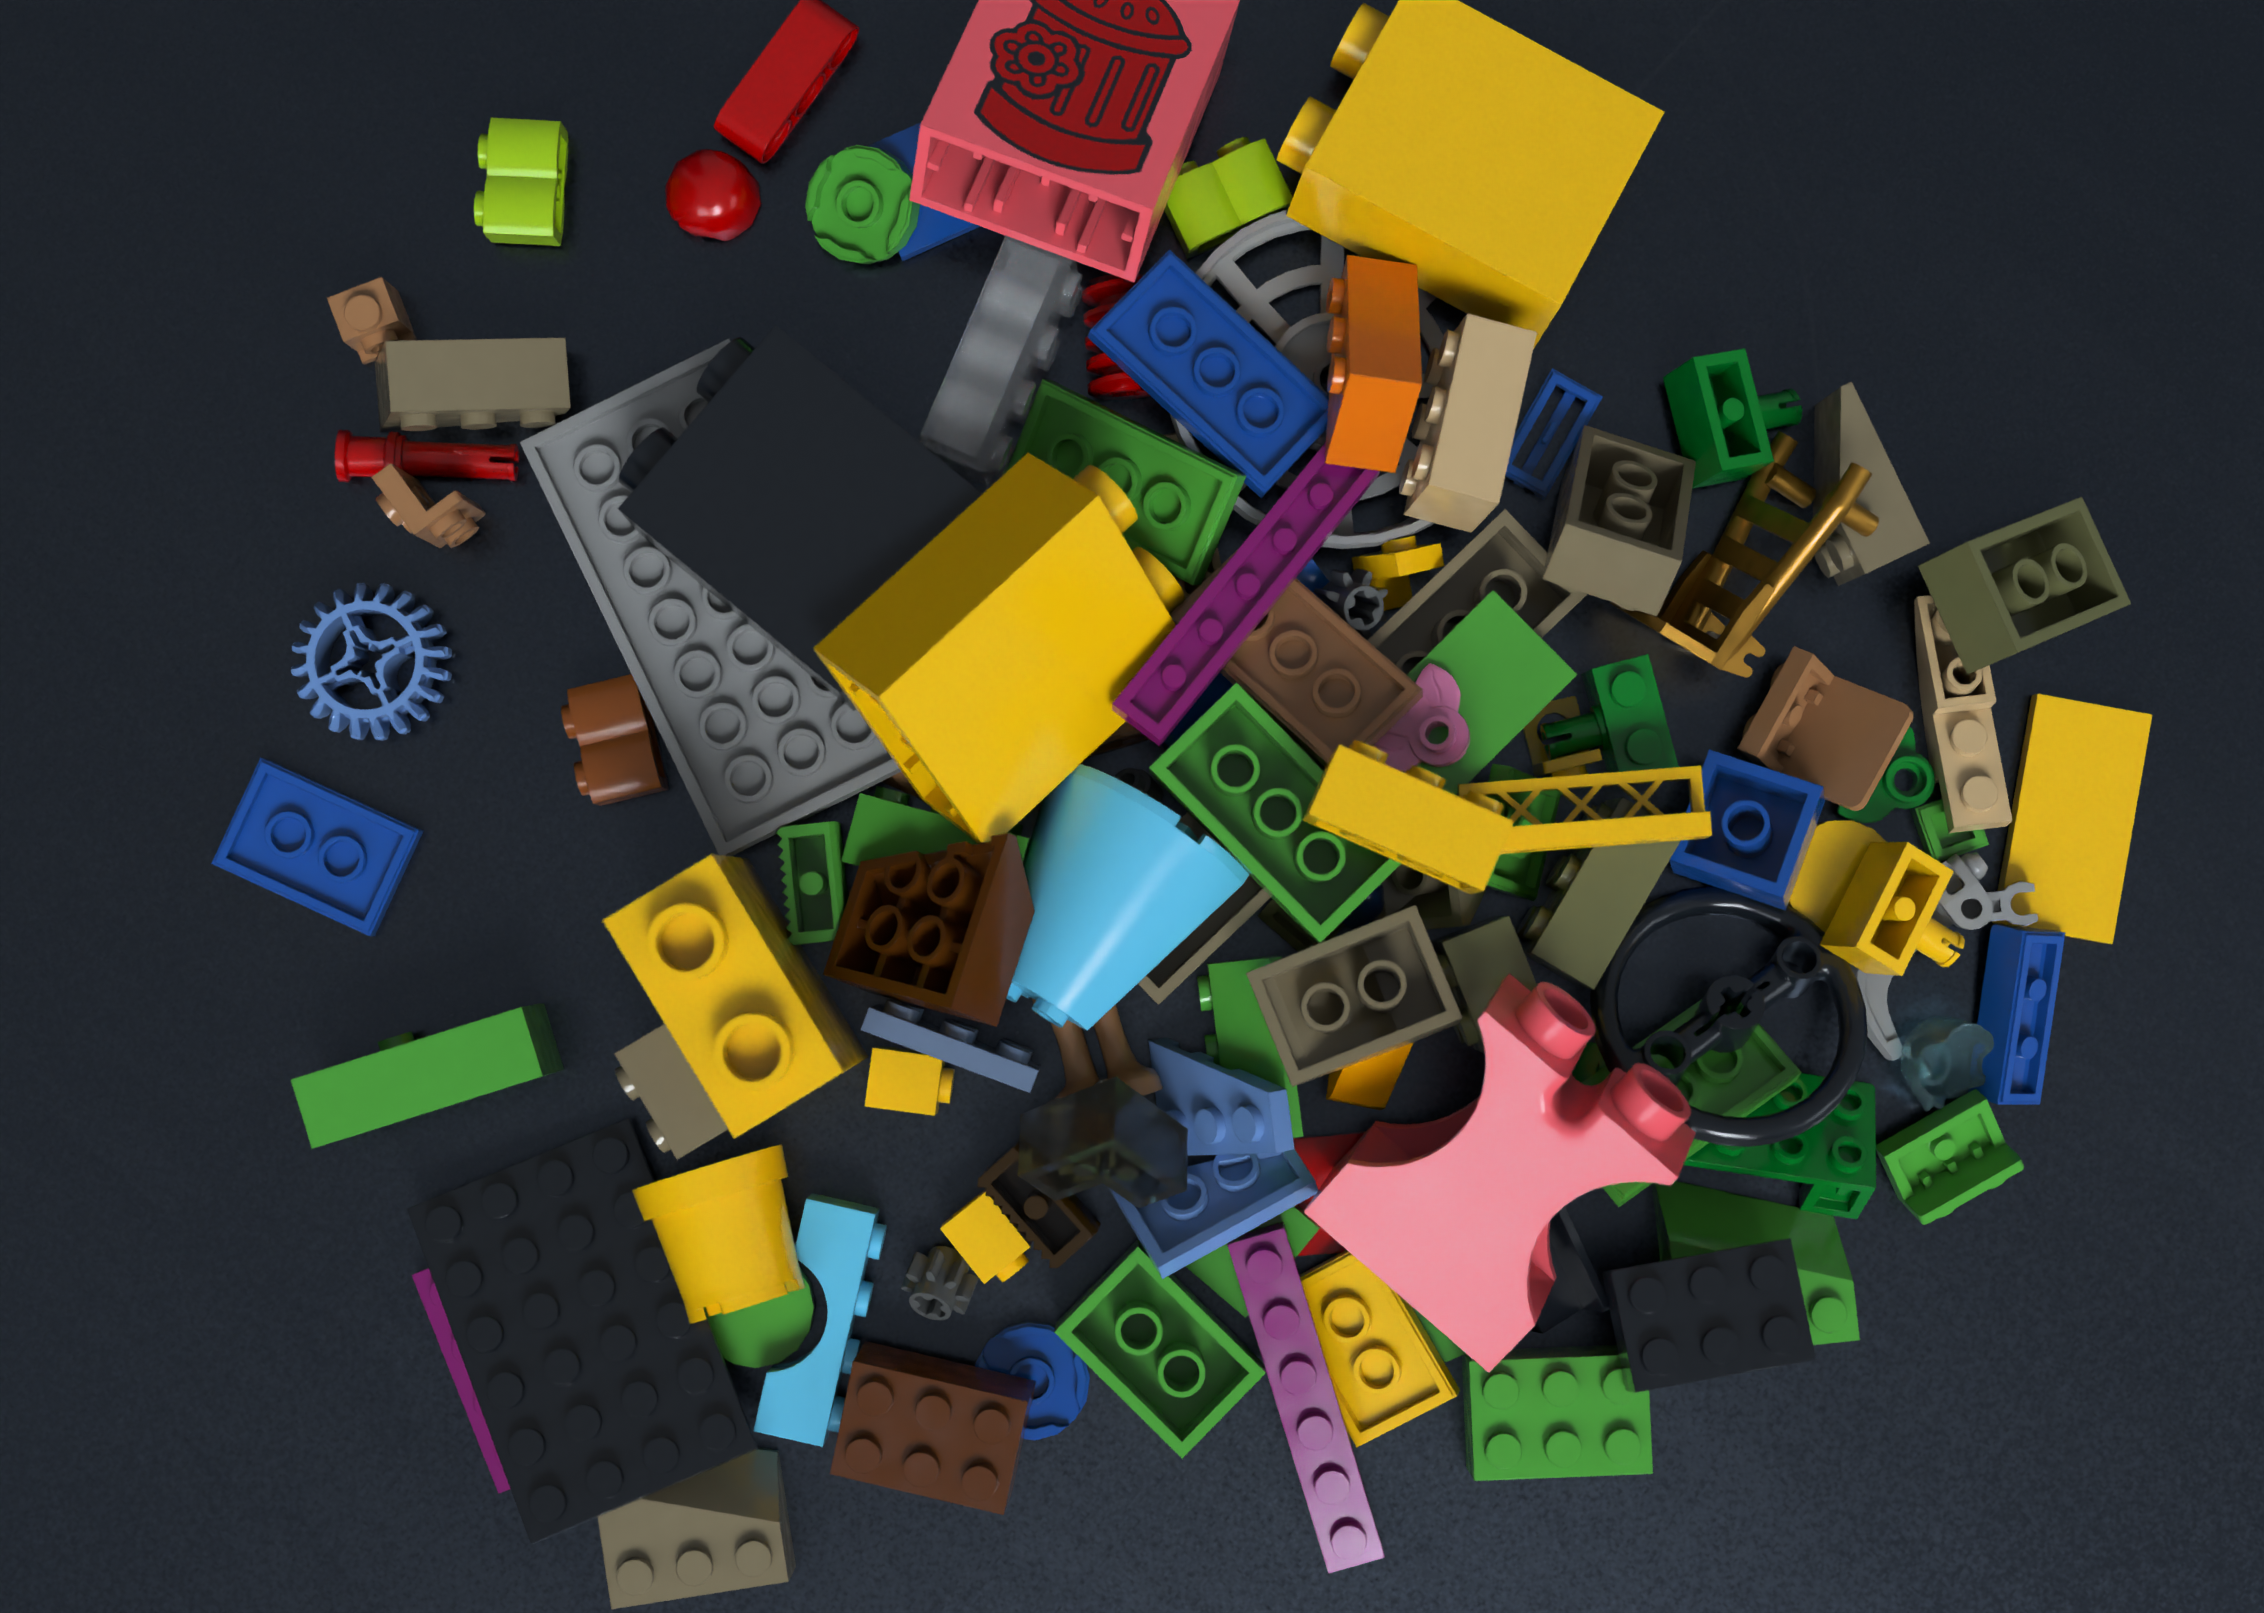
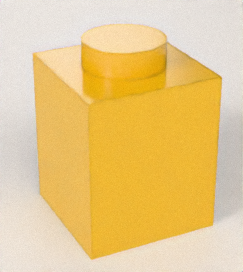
M876 1045L872 1047L864 1106L935 1116L939 1110V1103L950 1104L955 1069L945 1068V1061L916 1050Z
M986 1189L944 1221L940 1227L941 1231L983 1284L995 1275L1003 1283L1030 1261L1024 1252L1031 1247L1032 1241H1025L1026 1232H1017V1223H1009L1010 1215L1002 1214V1206L994 1205V1197L986 1196Z

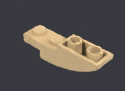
M1931 595L1916 597L1914 600L1916 655L1929 763L1935 774V783L1939 782L1948 832L1956 833L2007 827L2013 819L1991 707L1996 702L1990 665L1967 675Z

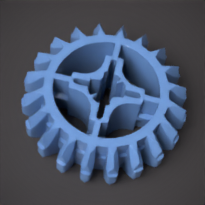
M357 583L354 590V602L345 590L337 589L333 592V600L336 605L335 610L325 603L317 602L314 604V610L322 619L318 625L306 620L299 623V628L303 632L311 634L309 644L294 642L291 646L293 652L306 656V663L292 666L291 673L296 677H309L310 682L302 685L297 690L299 698L305 700L319 696L312 705L310 714L314 718L321 719L331 713L328 726L331 731L340 733L349 724L350 736L353 739L363 740L368 734L369 728H371V732L376 740H387L390 733V722L399 734L405 735L411 731L408 713L419 721L425 722L430 718V714L421 704L425 698L436 703H441L444 700V695L440 691L432 689L434 679L444 682L451 680L452 673L436 668L437 660H446L452 657V649L446 646L433 645V642L441 639L446 634V629L441 624H433L424 628L432 618L434 611L427 605L419 606L412 611L415 604L414 594L403 591L394 600L393 586L381 583L373 597V592L368 584ZM372 615L391 616L404 627L408 635L400 639L391 637L387 640L379 641L373 630L366 628L362 618ZM343 633L347 644L346 653L339 662L330 666L332 648L338 636ZM369 650L382 654V658L375 662L376 673L362 670V665L369 661L367 653ZM415 652V666L412 678L406 689L398 696L397 693L401 691L397 681L398 670L404 662L413 658L412 653ZM364 682L371 694L378 696L382 707L368 710L358 709L349 704L339 694L337 688L343 685L354 686Z

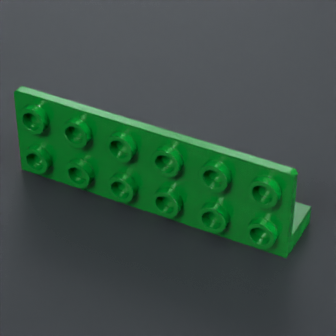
M1586 1043L1572 1071L1573 1076L1580 1083L1606 1066L1596 1043ZM1801 1073L1794 1083L1746 1117L1770 1115L1794 1106L1808 1097L1822 1083L1825 1077ZM1855 1081L1839 1105L1820 1123L1798 1136L1774 1144L1750 1147L1708 1143L1687 1158L1684 1165L1800 1182L1803 1184L1799 1189V1210L1857 1219L1876 1189L1875 1087L1870 1083Z

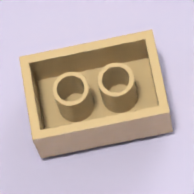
M1468 313L1455 331L1447 330L1445 332L1440 349L1434 348L1432 350L1425 372L1424 382L1433 386L1428 403L1420 404L1413 425L1412 438L1420 440L1415 460L1408 459L1400 482L1399 494L1407 496L1403 515L1472 533L1499 504L1537 332Z

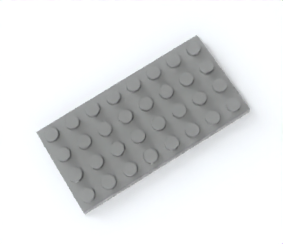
M730 339L698 353L520 442L718 854L723 856H733L775 835L780 827L795 825L902 772L857 709L853 711L652 545L638 533L618 510L620 505L631 494L628 489L619 483V475L625 462L635 448L649 434L659 428L664 427L679 438L709 402L697 393L698 381L711 360L730 342Z

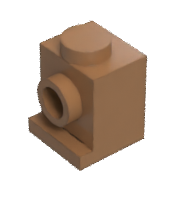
M383 277L327 298L343 342L358 352L364 365L377 360L385 341L417 340L399 291Z

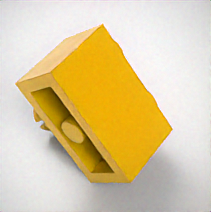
M1870 842L1820 946L1868 974L1903 976L1915 949L1934 960L1937 965L1943 968L1949 967L1959 958L1960 954L1948 946L1952 944L1958 949H1963L1965 945L1964 936L1952 931L1931 917L1954 871L1909 842Z

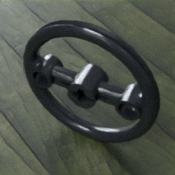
M1714 886L1690 888L1661 896L1641 908L1596 987L1591 989V1019L1596 1029L1594 1036L1597 1047L1610 1073L1615 1068H1619L1627 1073L1634 1064L1642 1063L1662 1073L1676 1086L1688 1066L1708 1051L1731 1053L1742 1048L1762 1019L1764 1011L1783 997L1797 998L1803 995L1815 981L1822 980L1827 983L1838 1014L1839 1038L1837 1052L1830 1071L1822 1083L1808 1097L1788 1109L1770 1115L1755 1117L1723 1116L1689 1105L1691 1115L1684 1123L1696 1132L1694 1139L1717 1145L1741 1147L1774 1144L1798 1136L1820 1123L1839 1105L1855 1082L1865 1056L1868 1035L1866 1006L1859 982L1847 961L1820 946L1825 933L1813 921L1789 905L1785 911ZM1724 915L1754 921L1775 930L1786 938L1778 946L1768 964L1750 977L1726 975L1715 980L1696 1009L1694 1017L1673 1032L1667 1030L1652 1034L1641 1048L1634 1049L1628 1045L1618 1014V991L1621 976L1628 959L1639 944L1653 932L1672 922L1688 917ZM1784 961L1796 964L1801 968L1803 974L1791 971L1786 967ZM1744 1002H1746V1004L1744 1005V1007H1743V1009L1741 1010L1740 1014H1738L1737 1011H1738L1739 1009H1741V1007L1743 1006ZM1719 1014L1721 1017L1718 1018V1019L1715 1021V1023L1713 1024V1026L1711 1027V1025H1712V1023L1714 1022L1715 1018H1716L1717 1015ZM1651 1055L1666 1057L1671 1061L1674 1069L1660 1067L1654 1062Z

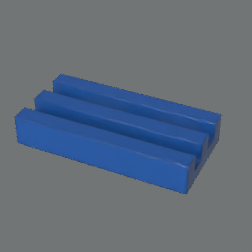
M1552 368L1514 434L1505 476L1513 480L1514 484L1531 490L1535 496L1544 500L1577 444L1584 425H1587L1603 396ZM1555 386H1558L1565 390L1524 465L1519 469L1512 465V462ZM1575 397L1584 401L1585 404L1542 480H1539L1532 476V473Z

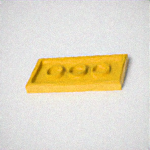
M2043 694L2032 695L2011 811L2013 821L2009 824L1998 886V891H2003L2008 885L2019 881L2034 884L2035 892H2020L2011 899L2010 905L2016 914H2038L2037 922L2021 927L2065 932L2066 937L2113 944L2152 714ZM2006 920L1992 921L1995 924L2020 926L2011 924Z

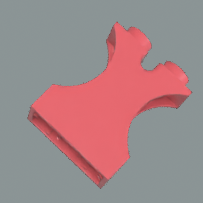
M1510 973L1500 983L1477 1020L1483 1037L1486 1063L1481 1094L1463 1109L1435 1121L1418 1124H1392L1375 1121L1331 1170L1304 1210L1308 1217L1488 1373L1535 1326L1557 1278L1550 1252L1549 1231L1551 1218L1575 1198L1606 1185L1623 1182H1651L1671 1186L1680 1175L1696 1134L1695 1131L1684 1123L1691 1115L1690 1106L1684 1095L1667 1077L1646 1064L1636 1063L1627 1073L1619 1068H1615L1597 1085H1584L1577 1081L1572 1071L1586 1043L1596 1031L1590 1015L1578 1001L1556 985L1540 982L1530 991Z

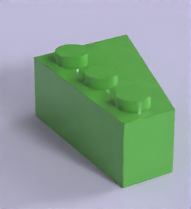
M876 786L874 797L862 793L859 794L841 862L859 866L861 861L911 851L927 854L947 850L948 844L963 841L970 844L978 843L933 808L929 812L908 806L909 794ZM1016 824L1008 833L1017 837L1022 862L1024 863L1030 839L1021 836L1023 825Z

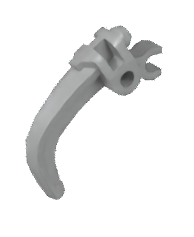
M1977 852L1966 853L1962 857L1954 854L1942 862L1943 865L1954 872L1931 918L1947 928L1955 925L1965 930L1980 929L1988 924V922L2006 920L2014 925L2028 926L2038 921V914L2018 915L2012 910L2010 905L2011 899L2015 894L2035 892L2034 884L2019 881L2008 885L2003 891L1986 892L1979 883V880L1985 876L1988 866ZM1849 964L1859 982L1866 1006L1868 1038L1883 1057L1891 1061L1899 1059L1903 1054V1046L1894 1028L1887 1005L1888 987L1894 975L1868 974Z

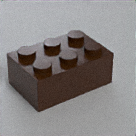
M865 1341L853 1360L830 1474L1004 1515L1013 1491L1036 1381Z

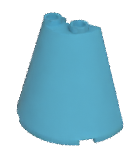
M1080 764L1042 800L1023 863L1035 912L1006 999L1016 1003L1021 995L1026 998L1031 997L1036 1000L1032 1009L1052 1024L1062 1028L1068 1020L1088 1031L1244 884L1249 873L1233 856L1208 835L1202 834L1200 839H1198L1189 826L1179 822L1181 816L1168 807L1104 772Z

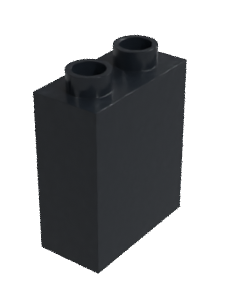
M775 325L756 348L744 338L738 337L730 341L715 355L702 373L697 384V393L709 403L679 438L662 427L649 434L635 448L619 475V483L628 489L631 494L620 505L618 510L640 535L855 711L856 707L813 648L983 493Z

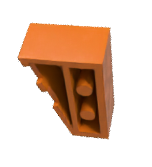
M1347 255L1341 278L1332 277L1330 280L1326 301V312L1334 314V316L1331 318L1327 336V352L1332 353L1327 381L1329 402L1325 464L1395 473L1422 386L1417 265Z

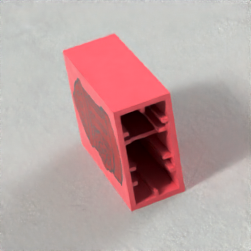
M978 0L920 124L909 200L1135 282L1219 78L1240 0Z

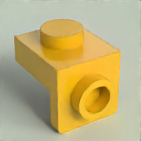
M1415 535L1390 540L1381 545L1382 551L1352 557L1354 570L1358 568L1372 572V580L1369 586L1388 590V594L1383 598L1384 611L1402 607L1412 598L1409 574L1444 567L1441 543L1417 545Z

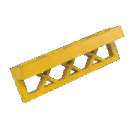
M1701 765L1458 784V796L1462 798L1463 794L1468 795L1469 791L1484 796L1497 795L1515 810L1514 814L1509 818L1510 820L1515 822L1521 815L1531 824L1512 826L1500 854L1696 840L1712 836L1710 811H1705ZM1688 780L1691 813L1665 815L1648 801L1649 797L1662 782ZM1652 783L1643 795L1629 785ZM1617 785L1636 801L1623 818L1603 819L1587 806V803L1602 786ZM1592 787L1582 800L1569 790ZM1557 790L1576 806L1562 823L1549 824L1541 823L1526 808L1541 791ZM1532 792L1521 805L1508 795L1511 793ZM1641 807L1653 815L1633 817ZM1581 811L1591 819L1588 821L1572 822Z

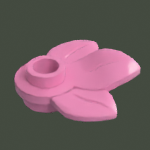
M1431 663L1421 671L1416 680V684L1423 689V697L1373 746L1388 754L1385 765L1401 772H1406V770H1410L1411 765L1418 766L1422 762L1432 767L1452 765L1463 757L1469 747L1470 730L1465 719L1458 713L1461 699L1459 686L1453 676L1446 670ZM1446 727L1449 729V735L1443 743L1432 744L1429 742V734L1434 728Z

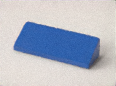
M2001 924L1992 926L1968 1093L1977 1089L1988 1102L1997 1105L2040 1104L2065 932Z

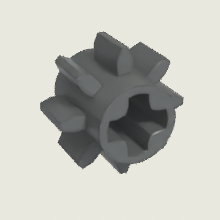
M1356 568L1350 576L1345 571L1331 570L1332 581L1323 588H1315L1314 593L1361 636L1368 640L1371 637L1370 629L1379 621H1387L1388 617L1383 613V598L1388 594V590L1369 586L1372 580V572Z
M936 1246L929 1251L927 1257L922 1253L915 1252L901 1289L912 1293L909 1303L918 1314L932 1320H945L950 1317L953 1310L962 1315L965 1314L979 1278L973 1274H968L970 1266L956 1249Z

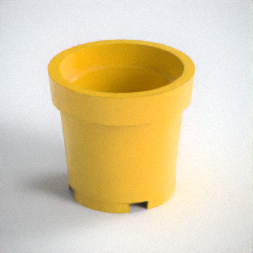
M782 1144L720 1161L632 1190L643 1220H652L683 1299L690 1324L707 1320L704 1307H706L708 1317L720 1313L723 1315L786 1295L791 1291L805 1288L797 1259L781 1180L788 1177Z

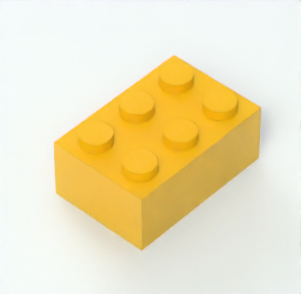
M1354 740L1352 745H1349V748L1340 744L1336 747L1329 758L1303 817V821L1468 894L1484 891L1514 823L1513 820L1500 815L1504 807L1503 804L1473 791H1469L1468 795L1463 794L1462 798L1442 790L1446 782L1444 778L1417 766L1411 765L1410 770H1406L1404 773L1385 765L1388 754L1366 743Z

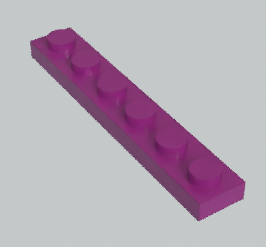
M1325 442L1113 702L1112 710L1160 746L1376 480L1380 471L1325 464Z
M1284 1222L1247 1232L1227 1243L1328 1574L1385 1558L1377 1526Z

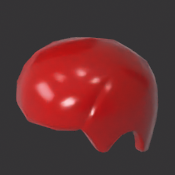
M700 149L676 162L665 185L666 208L673 220L678 222L679 227L695 236L715 238L721 241L734 239L753 224L761 205L759 182L745 164L723 151Z

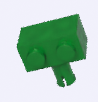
M1745 348L1692 357L1663 377L1682 455L1685 458L1696 461L1692 489L1742 480L1774 462L1766 429L1798 425L1802 417V405L1786 408V403L1800 400L1799 395L1793 389H1785L1781 392L1757 396Z
M1649 654L1592 668L1582 673L1590 705V713L1552 723L1540 724L1542 741L1562 735L1567 736V740L1544 746L1549 760L1599 747L1603 754L1607 773L1679 767Z

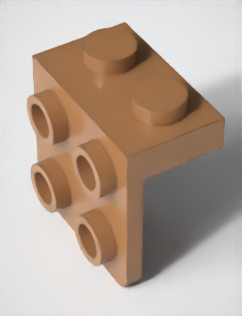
M1794 646L1786 661L1774 672L1770 690L1758 712L1747 721L1743 730L1742 741L1737 749L1756 765L1823 786L1824 798L1852 811H1859L1867 805L1912 723L1914 715L1913 711L1903 702L1834 676L1813 653Z

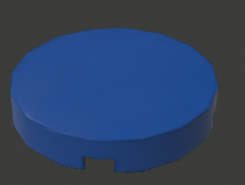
M1030 1320L1006 1326L991 1337L977 1358L975 1367L1036 1381L1024 1439L1038 1440L1057 1435L1076 1419L1087 1401L1090 1373L1088 1365L1054 1332L1055 1325Z

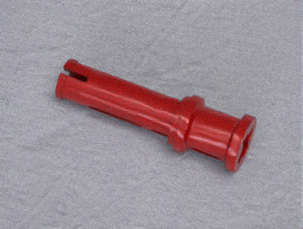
M339 430L336 437L335 471L339 482H350L352 476L373 477L390 463L412 476L504 479L509 481H517L519 468L515 467L514 463L496 462H519L517 444L408 441L406 435H401L400 432H389L387 437L353 436L350 430Z

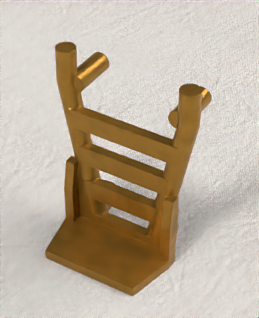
M1778 431L1770 444L1774 462L1752 474L1713 555L1702 550L1680 576L1663 603L1658 616L1638 610H1626L1613 602H1610V604L1716 668L1748 678L1752 675L1753 670L1744 663V657L1750 653L1756 657H1762L1765 654V648L1751 634L1840 522L1864 537L1870 536L1876 530L1879 518L1855 502L1871 478L1872 473L1860 465L1851 462L1834 491H1831L1826 496L1821 509L1810 523L1765 502L1771 488L1801 508L1808 507L1816 496V489L1783 468L1798 442L1783 432ZM1753 525L1792 543L1779 562L1744 545ZM1732 567L1760 581L1745 600L1723 588ZM1711 610L1730 619L1726 628ZM1713 631L1720 636L1718 639H1715L1706 634V632Z

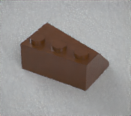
M1010 833L991 836V841L979 844H970L963 841L948 844L947 850L927 854L911 851L861 861L823 975L872 994L997 1027L1035 912L1017 837Z

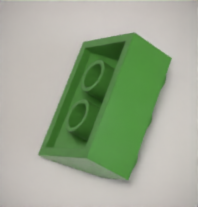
M1267 955L1206 963L1208 975L1197 977L1201 1012L1212 1010L1215 1034L1204 1035L1206 1054L1214 1058L1213 1063L1228 1070L1241 1069L1287 1089L1293 1138L1303 1137L1297 1085L1291 1086L1246 975L1250 971L1280 960L1281 956Z

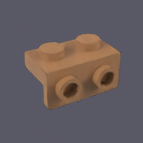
M391 463L372 477L383 492L375 499L387 517L397 527L402 524L409 533H413L415 536L438 548H442L446 544L453 548L468 540L479 529L476 522L486 515L478 503L457 490L436 504L417 478Z

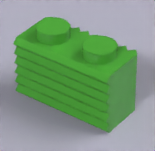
M829 821L780 827L776 834L782 838L778 843V846L783 849L779 858L785 862L780 869L786 874L781 880L787 885L782 892L788 897L784 905L790 909L785 915L791 921L786 927L792 933L788 940L793 945L834 941L848 901L845 863L841 862L843 844L840 822Z

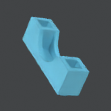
M814 1193L806 1198L795 1249L798 1261L811 1270L819 1280L827 1301L826 1327L820 1342L811 1351L792 1361L773 1364L768 1370L754 1425V1432L821 1447L824 1446L830 1431L839 1432L845 1397L838 1396L843 1373L851 1374L853 1360L858 1354L861 1340L851 1338L855 1317L866 1318L874 1283L864 1281L869 1258L880 1259L887 1225L877 1223L880 1208Z

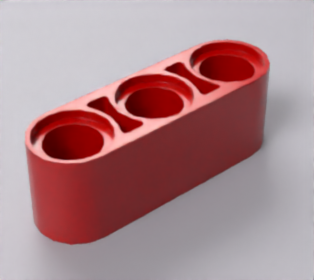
M800 0L725 102L716 118L714 130L760 163L764 164L769 161L847 56L858 37L860 27L822 0Z

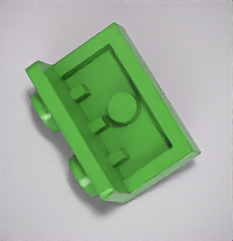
M1977 1089L1970 1091L1876 1145V1152L1898 1199L1923 1225L1949 1215L1955 1208L1989 1189L2000 1186L2006 1179L2024 1169L2020 1156L2006 1144L1987 1099Z

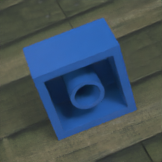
M1709 750L1702 767L1705 811H1710L1712 836L1706 839L1680 841L1669 860L1673 873L1786 911L1825 804L1824 787ZM1690 802L1686 813H1691Z

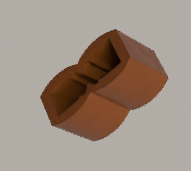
M632 674L567 689L569 704L561 706V715L568 738H577L580 745L582 760L574 762V773L582 796L590 795L593 804L602 806L669 790L654 720Z

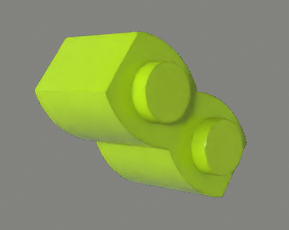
M491 117L488 134H480L478 140V163L480 169H487V177L484 191H476L474 220L476 226H483V233L491 243L561 246L564 225V188L568 161V132L561 121Z
M1248 137L1238 138L1217 151L1219 159L1198 167L1196 161L1183 163L1164 211L1187 259L1222 245L1239 230L1270 214L1289 209L1293 198L1265 138L1253 143L1250 142Z

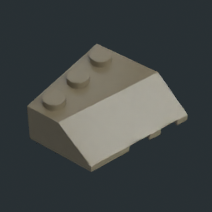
M758 1447L759 1449L598 1517L611 1610L789 1582L796 1568L779 1450Z

